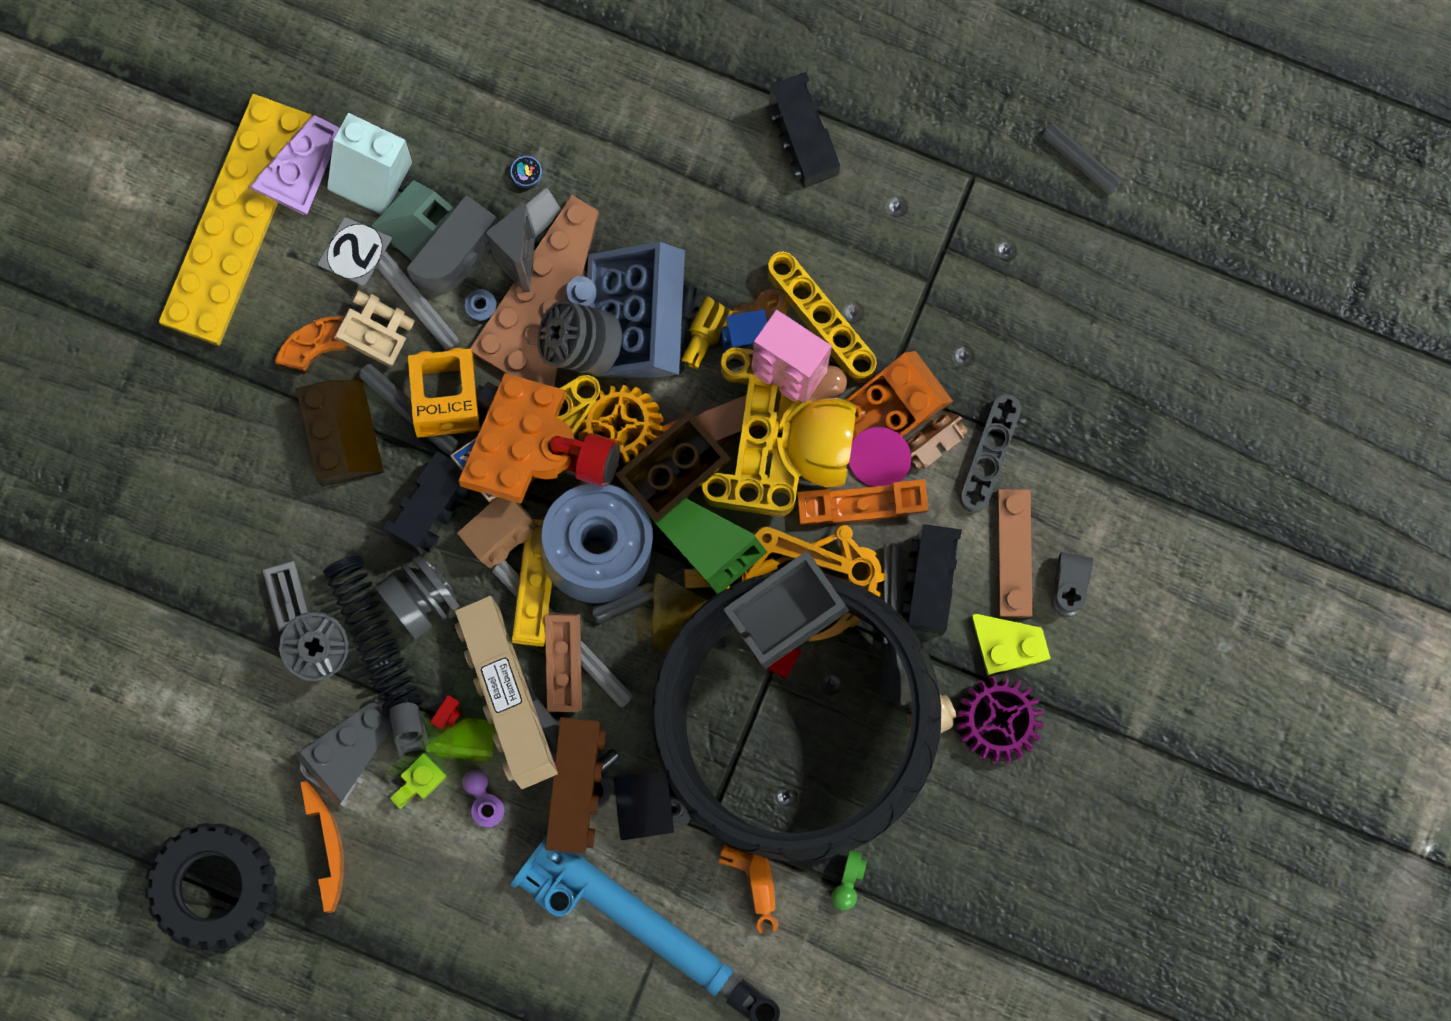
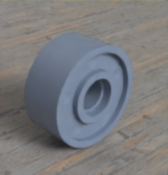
M585 484L562 494L549 508L542 526V561L545 571L553 584L566 595L588 603L610 602L631 592L643 579L650 562L653 533L651 521L646 510L634 496L613 485L601 487L594 484ZM591 540H601L610 549L601 554H593L585 550L583 545Z

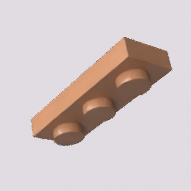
M549 613L545 615L547 711L580 712L582 711L580 614Z

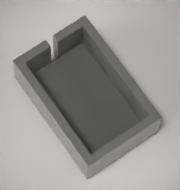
M806 551L725 607L724 611L739 633L746 638L744 640L761 665L768 668L847 613L849 609L810 553Z

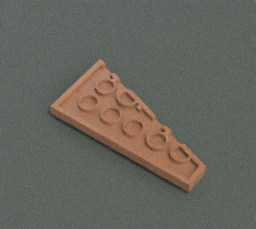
M571 195L534 251L530 291H523L515 282L512 284L470 349H472L474 356L503 374L506 373L554 386L559 368L547 365L540 357L537 347V333L545 312L556 302L568 301L565 295L567 283L574 277L583 276L599 216L598 210Z

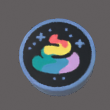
M522 156L513 162L510 172L516 186L522 189H531L540 183L542 168L538 160L531 156Z

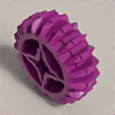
M995 676L990 677L989 688H987L982 680L978 681L977 688L980 693L969 688L966 692L972 701L962 698L959 702L961 706L967 708V711L960 710L956 712L958 718L966 719V722L957 724V730L967 729L968 731L960 740L963 743L970 739L973 740L974 743L968 749L970 753H973L978 747L983 749L979 754V759L981 760L987 757L988 752L992 753L991 762L993 764L998 762L999 754L1003 755V760L1006 764L1011 762V752H1013L1018 760L1022 759L1023 752L1020 747L1031 752L1034 747L1028 739L1038 742L1041 738L1033 729H1042L1044 727V723L1034 721V718L1044 714L1041 709L1034 711L1032 709V706L1039 702L1038 697L1028 701L1026 696L1031 693L1032 689L1027 687L1022 693L1019 692L1020 680H1016L1012 688L1008 687L1009 679L1007 676H1003L1000 686L997 685ZM992 695H1006L1014 699L1018 705L1005 708ZM983 699L986 704L985 708L988 718L981 725L975 727V709L979 701ZM995 712H1000V715L1005 714V716L1014 713L1004 722V728H1000V724L998 726L993 724L990 727H986L996 717ZM1024 713L1026 721L1025 730L1017 741L1014 736L1015 732L1012 722L1014 718ZM996 732L1008 745L997 746L984 740L981 735Z

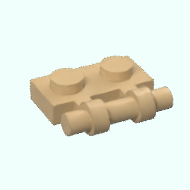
M358 291L353 302L363 307L361 314L349 309L334 338L391 368L406 340L405 337L396 333V330L400 326L410 331L415 320L404 315L405 311L397 307L394 310L379 302L380 298L371 294L368 296ZM372 313L388 320L387 326L384 327L371 320Z

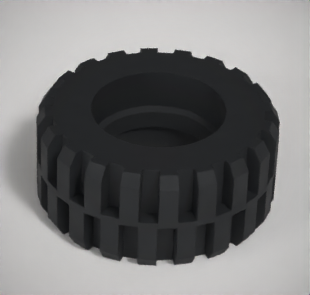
M219 823L198 824L197 827H186L180 830V834L176 837L170 836L163 843L165 847L161 852L156 851L152 860L155 862L152 869L147 870L145 878L149 879V887L145 888V899L150 901L151 906L148 910L151 917L156 918L159 923L157 925L163 933L172 937L171 940L176 943L204 951L227 950L234 948L239 943H245L252 938L251 935L256 931H260L266 924L264 920L268 914L271 915L275 906L272 905L273 897L277 896V886L274 882V877L277 875L274 866H271L270 856L252 836L236 828ZM208 856H219L229 860L238 869L242 879V891L236 906L229 913L218 918L206 919L195 915L185 905L182 897V882L187 870L194 862Z

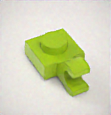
M423 753L401 775L406 784L397 790L390 799L399 809H402L416 794L425 800L447 776Z

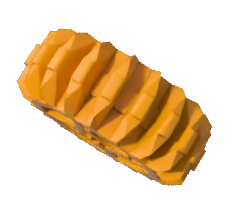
M624 384L620 392L614 386H610V394L608 395L600 391V399L594 402L587 419H584L581 424V430L583 431L578 433L579 439L583 442L589 433L597 435L598 433H604L605 436H610L611 439L617 440L620 445V457L616 469L618 471L622 463L626 466L658 438L657 435L664 433L663 427L659 425L664 419L661 413H657L660 409L658 404L651 402L652 398L648 393L642 395L641 390L637 387L630 392L628 386ZM629 407L641 411L644 415V422H638L637 419L631 418ZM621 424H626L624 428L620 427ZM617 427L622 428L621 431H616ZM634 438H637L634 442H632L631 444L628 445V443H629L631 440H633Z

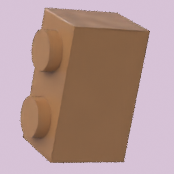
M497 497L457 534L476 557L491 569L495 565L502 563L508 557V553L518 544L527 541L538 525L519 503Z

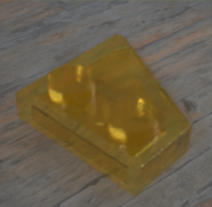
M658 573L654 576L651 644L667 652L669 645L680 628L707 600Z

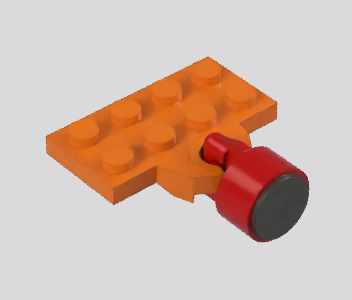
M505 373L459 478L460 487L520 504L523 501L532 477L541 479L558 478L557 475L564 470L576 473L577 480L605 487L611 483L615 475L620 457V445L615 439L589 433L584 442L574 439L571 428L564 421L557 418L566 397L564 389Z

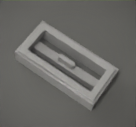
M294 561L263 570L280 633L284 631L289 622L284 623L272 578L273 574H278L289 620L294 619L296 614L284 571H290L300 613L308 612Z

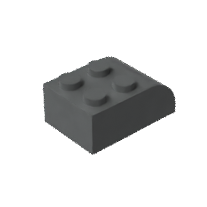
M466 195L407 267L413 285L425 293L439 295L456 289L467 276L469 278L473 277L481 266V262H479L486 252L492 253L486 232L498 223L497 217Z

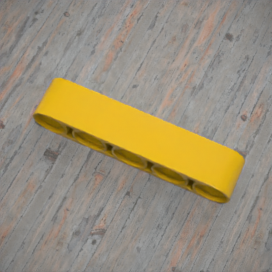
M784 251L773 254L769 260L767 271L768 278L810 331L832 346L830 355L852 381L857 383L869 381L873 377L877 365L873 352L794 256ZM783 263L791 271L786 275H779L773 268L777 264ZM803 287L810 292V296L806 299H799L794 295L793 291ZM821 311L826 312L830 320L827 323L821 324L814 320L813 315ZM842 335L849 339L850 344L845 348H840L834 344L833 339ZM857 360H865L869 364L870 369L866 372H859L854 368L853 363Z

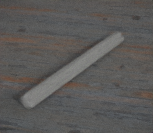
M504 560L502 563L495 565L492 572L517 598L520 576ZM549 607L548 614H549V613H555V612ZM581 641V666L620 707L626 706L632 700L633 694Z

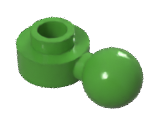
M853 850L848 852L841 885L837 886L831 894L832 904L838 910H850L857 902V893L853 887L856 879H863L867 861L861 860L862 853Z

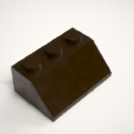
M328 380L296 388L316 478L321 487L384 472L362 380Z
M688 411L615 475L658 523L728 463L731 458Z

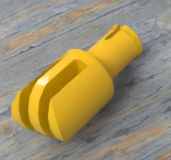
M708 296L705 297L689 329L692 339L683 357H681L685 364L686 362L688 363V367L697 370L709 345L712 346L718 343L722 334L721 327L726 326V317L733 313L732 310L725 309L722 304L714 303V300Z

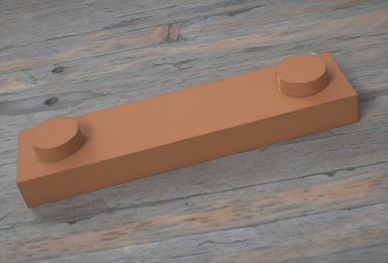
M999 489L997 491L999 618H1031V490Z

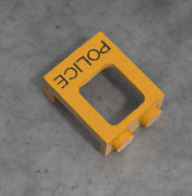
M452 348L444 352L422 351L416 355H408L412 415L416 437L480 431L474 374L475 363L472 349ZM461 371L462 392L459 395L427 398L424 396L423 375Z

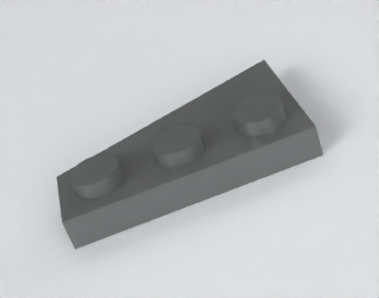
M373 700L299 752L297 756L299 761L338 807L392 730L391 720L385 717L382 709Z

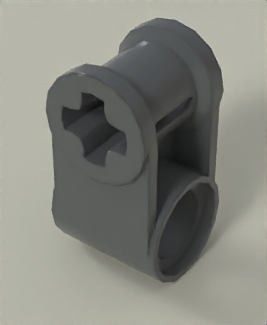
M1060 552L1052 600L1054 610L1059 615L1064 617L1073 616L1084 605L1092 572L1093 558ZM1066 594H1071V600L1075 601L1071 606L1067 605V600L1064 599Z
M401 703L392 707L389 714L398 756L403 757L406 752L423 748L426 751L431 750L427 726L422 720L418 706L414 703Z

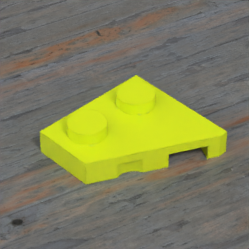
M980 614L971 616L987 676L1051 659L1041 627Z

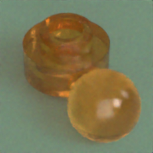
M771 288L758 296L755 305L748 302L737 304L733 309L732 315L765 309L766 320L769 321L776 310L786 315L789 310V301L783 291Z

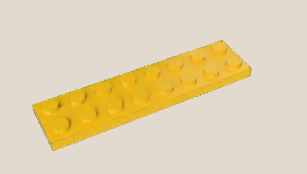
M252 94L160 317L159 323L162 326L220 346L278 204L248 189V187L309 119L311 114Z

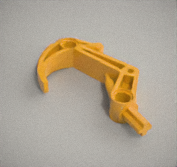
M847 525L838 526L834 534L812 544L770 527H760L753 534L766 549L767 553L745 571L738 581L739 583L755 576L766 575L777 570L778 565L796 559L806 551L810 553L818 566L843 573L845 580L867 589L880 597L881 593L876 590L878 582L885 580V574L881 573L880 562L875 557L877 553L869 548L859 547L852 539V529ZM838 539L842 554L837 555L820 547ZM771 552L783 555L776 560L773 557L765 560ZM858 562L864 563L867 568V574L862 580H856L852 575V568ZM684 569L685 588L711 587L696 569ZM845 613L829 627L819 631L807 641H818L839 635L847 628L857 625L860 619L850 613Z

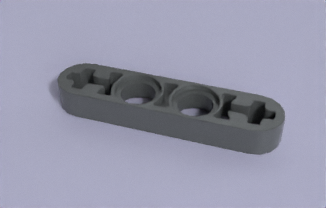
M1000 395L991 407L960 495L961 505L968 512H981L985 509L991 498L1021 413L1020 402L1013 395ZM1005 402L1011 404L1010 409L1015 412L1014 414H1008L1004 425L998 424L1002 414V410L998 406H1003ZM994 430L1001 432L1004 435V444L1000 447L991 446L987 441V434ZM981 460L990 461L994 465V473L987 477L980 475L976 468L977 463ZM971 478L979 483L990 484L989 488L985 485L982 486L979 497L983 499V502L978 501L976 505L970 504L971 498L966 496L967 493H973L977 482H971Z

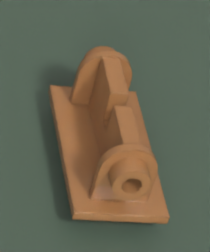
M943 413L932 421V427L924 433L919 432L907 440L911 452L910 455L911 457L914 456L911 459V463L915 469L919 470L921 467L925 469L942 456L936 447L937 444L940 443L944 450L948 451L965 438L964 434L968 432L966 427L961 422L956 424L962 419L961 416L953 413Z

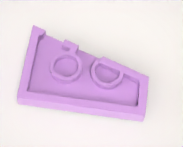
M316 115L310 116L250 184L248 189L302 215L308 214L332 155L333 140L340 128Z

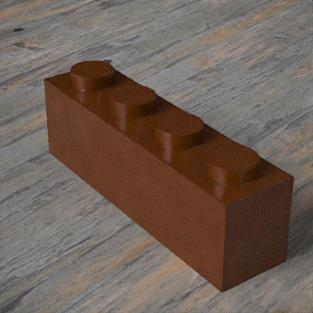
M560 718L555 761L558 774L553 778L546 851L587 855V848H594L595 829L590 828L591 815L597 816L599 796L593 795L595 782L601 783L603 763L597 762L598 749L604 750L606 742V730H601L600 721Z

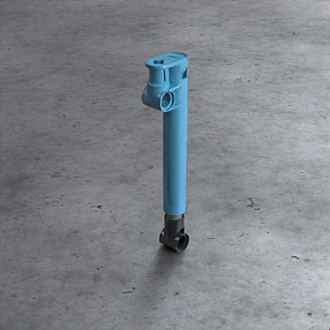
M547 836L512 881L511 887L515 889L517 886H520L534 897V902L556 917L569 915L583 898L698 985L704 986L705 990L714 997L719 992L727 998L725 1003L749 1021H758L755 1011L763 1003L769 1004L774 1010V1017L771 1021L779 1020L780 1010L775 1001L771 1000L745 979L739 981L732 976L733 968L726 963L720 962L718 957L581 855L546 851ZM530 877L532 880H534V881H535L536 883H538L540 886H539V887L535 886L533 883H531L529 880H527V878ZM556 893H564L569 898L567 908L562 911H556L551 907V898Z

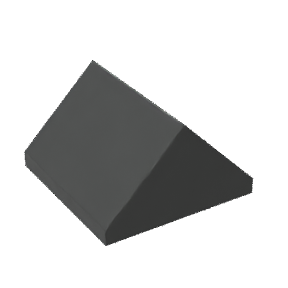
M519 205L486 232V236L495 263L523 291H530L536 235L527 205Z

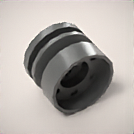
M565 300L554 303L545 312L537 333L538 351L540 357L547 365L591 376L605 374L613 366L622 344L620 323L613 313Z
M419 553L412 558L420 569L418 573L414 574L406 563L402 566L403 572L408 579L405 583L402 584L391 574L375 586V589L416 641L433 629L427 616L429 612L433 611L442 620L447 618L439 606L442 602L445 601L453 612L460 608L451 586L438 569L423 559Z
M309 611L297 615L287 624L280 637L279 652L283 664L291 674L303 680L320 681L330 678L341 669L347 658L349 643L344 627L336 618L325 612ZM313 637L320 639L319 645L324 647L323 651H316L315 655L308 654L309 648L304 646L305 642H312Z

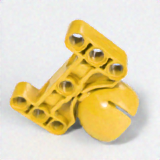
M730 348L726 350L721 358V373L729 382L748 385L735 475L715 473L702 485L704 501L708 505L717 508L772 516H785L793 510L795 505L799 477L802 476L809 482L822 487L844 486L847 477L846 467L851 453L856 405L840 398H823L811 402L809 397L806 403L799 399L797 402H794L781 393L779 413L777 415V412H774L776 394H780L782 388L773 382L770 384L764 383L754 375L755 370L752 369L753 350ZM738 359L743 362L744 367L742 370L734 372L729 370L726 364L729 360ZM755 425L762 426L767 434L761 439L753 438L749 433L750 428ZM778 433H781L782 437H777ZM773 454L770 476L768 478V475H765L767 456ZM714 483H719L725 487L726 492L721 497H713L709 494L708 487ZM745 488H752L757 492L758 497L752 502H746L740 497V492ZM782 492L789 497L790 502L786 506L780 507L773 503L772 496Z

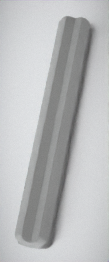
M385 251L376 268L445 351L455 348L459 344L458 337Z

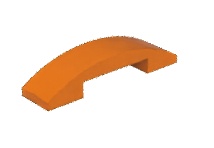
M925 479L893 482V485L837 491L824 489L797 492L801 525L874 521L929 512Z
M304 781L300 783L306 815L310 817L320 815L331 877L318 879L324 912L332 913L335 912L344 879L342 841L335 818L326 801L311 783Z

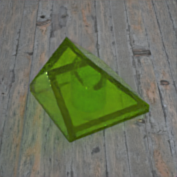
M465 718L427 743L426 751L434 757L496 763L497 747L492 735L497 733L494 723L490 725L488 720Z

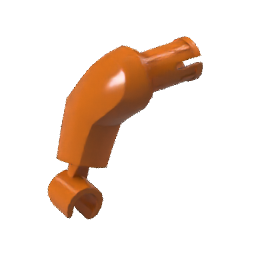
M726 843L720 854L722 857L719 858V863L746 872L745 875L748 876L754 911L756 914H761V918L757 921V930L763 934V921L768 919L772 922L773 933L776 932L779 923L776 917L770 913L775 910V890L772 869L768 858L744 852Z

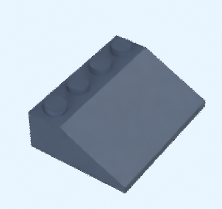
M655 242L588 254L587 278L596 287V298L587 307L613 313L619 320L622 330V344L616 361L605 374L593 376L594 378H657L679 375L685 250L663 242Z

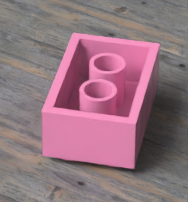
M776 310L754 341L752 369L755 370L754 375L764 383L770 384L773 382L782 388L781 393L794 402H797L799 399L806 403L827 373L832 346Z

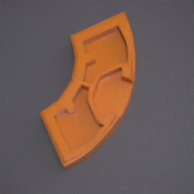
M344 317L320 318L300 330H296L284 342L274 363L278 366L306 373L312 361L321 354L332 350L346 351L347 345L334 338Z

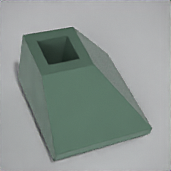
M413 180L371 226L374 230L392 237L390 243L409 260L413 261L455 208L435 191Z

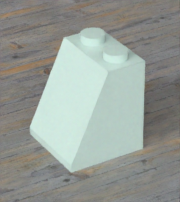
M348 113L333 140L327 189L382 215L390 206L412 164L406 141Z

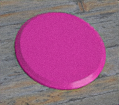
M872 427L863 430L853 439L849 465L854 475L868 486L893 485V482H901L909 472L911 452L904 438L894 430L885 427Z

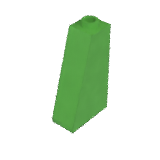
M688 499L682 501L658 523L647 512L651 520L717 594L725 590L767 553L753 533Z

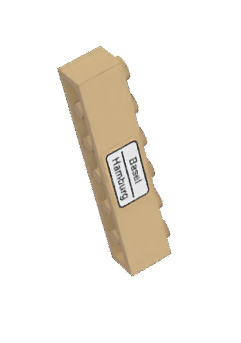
M488 596L455 610L459 623L455 624V629L462 642L466 641L468 650L464 651V655L469 667L476 670L478 677L474 678L473 681L480 697L485 696L487 705L483 706V710L489 724L494 723L497 733L492 736L500 753L504 752L507 761L503 762L502 766L508 780H515L519 787L524 789L557 775L558 772L499 606L492 596Z

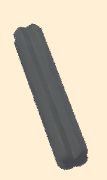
M1052 123L1044 130L1042 134L1043 139L1107 194H1111L1117 189L1120 179L1056 124Z

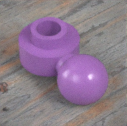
M479 769L467 771L463 776L462 786L467 793L474 795L476 799L471 808L473 819L477 824L484 827H492L498 824L504 815L502 800L494 794L487 793L488 778L483 771ZM488 804L494 808L492 816L486 817L482 814L481 809L484 805Z

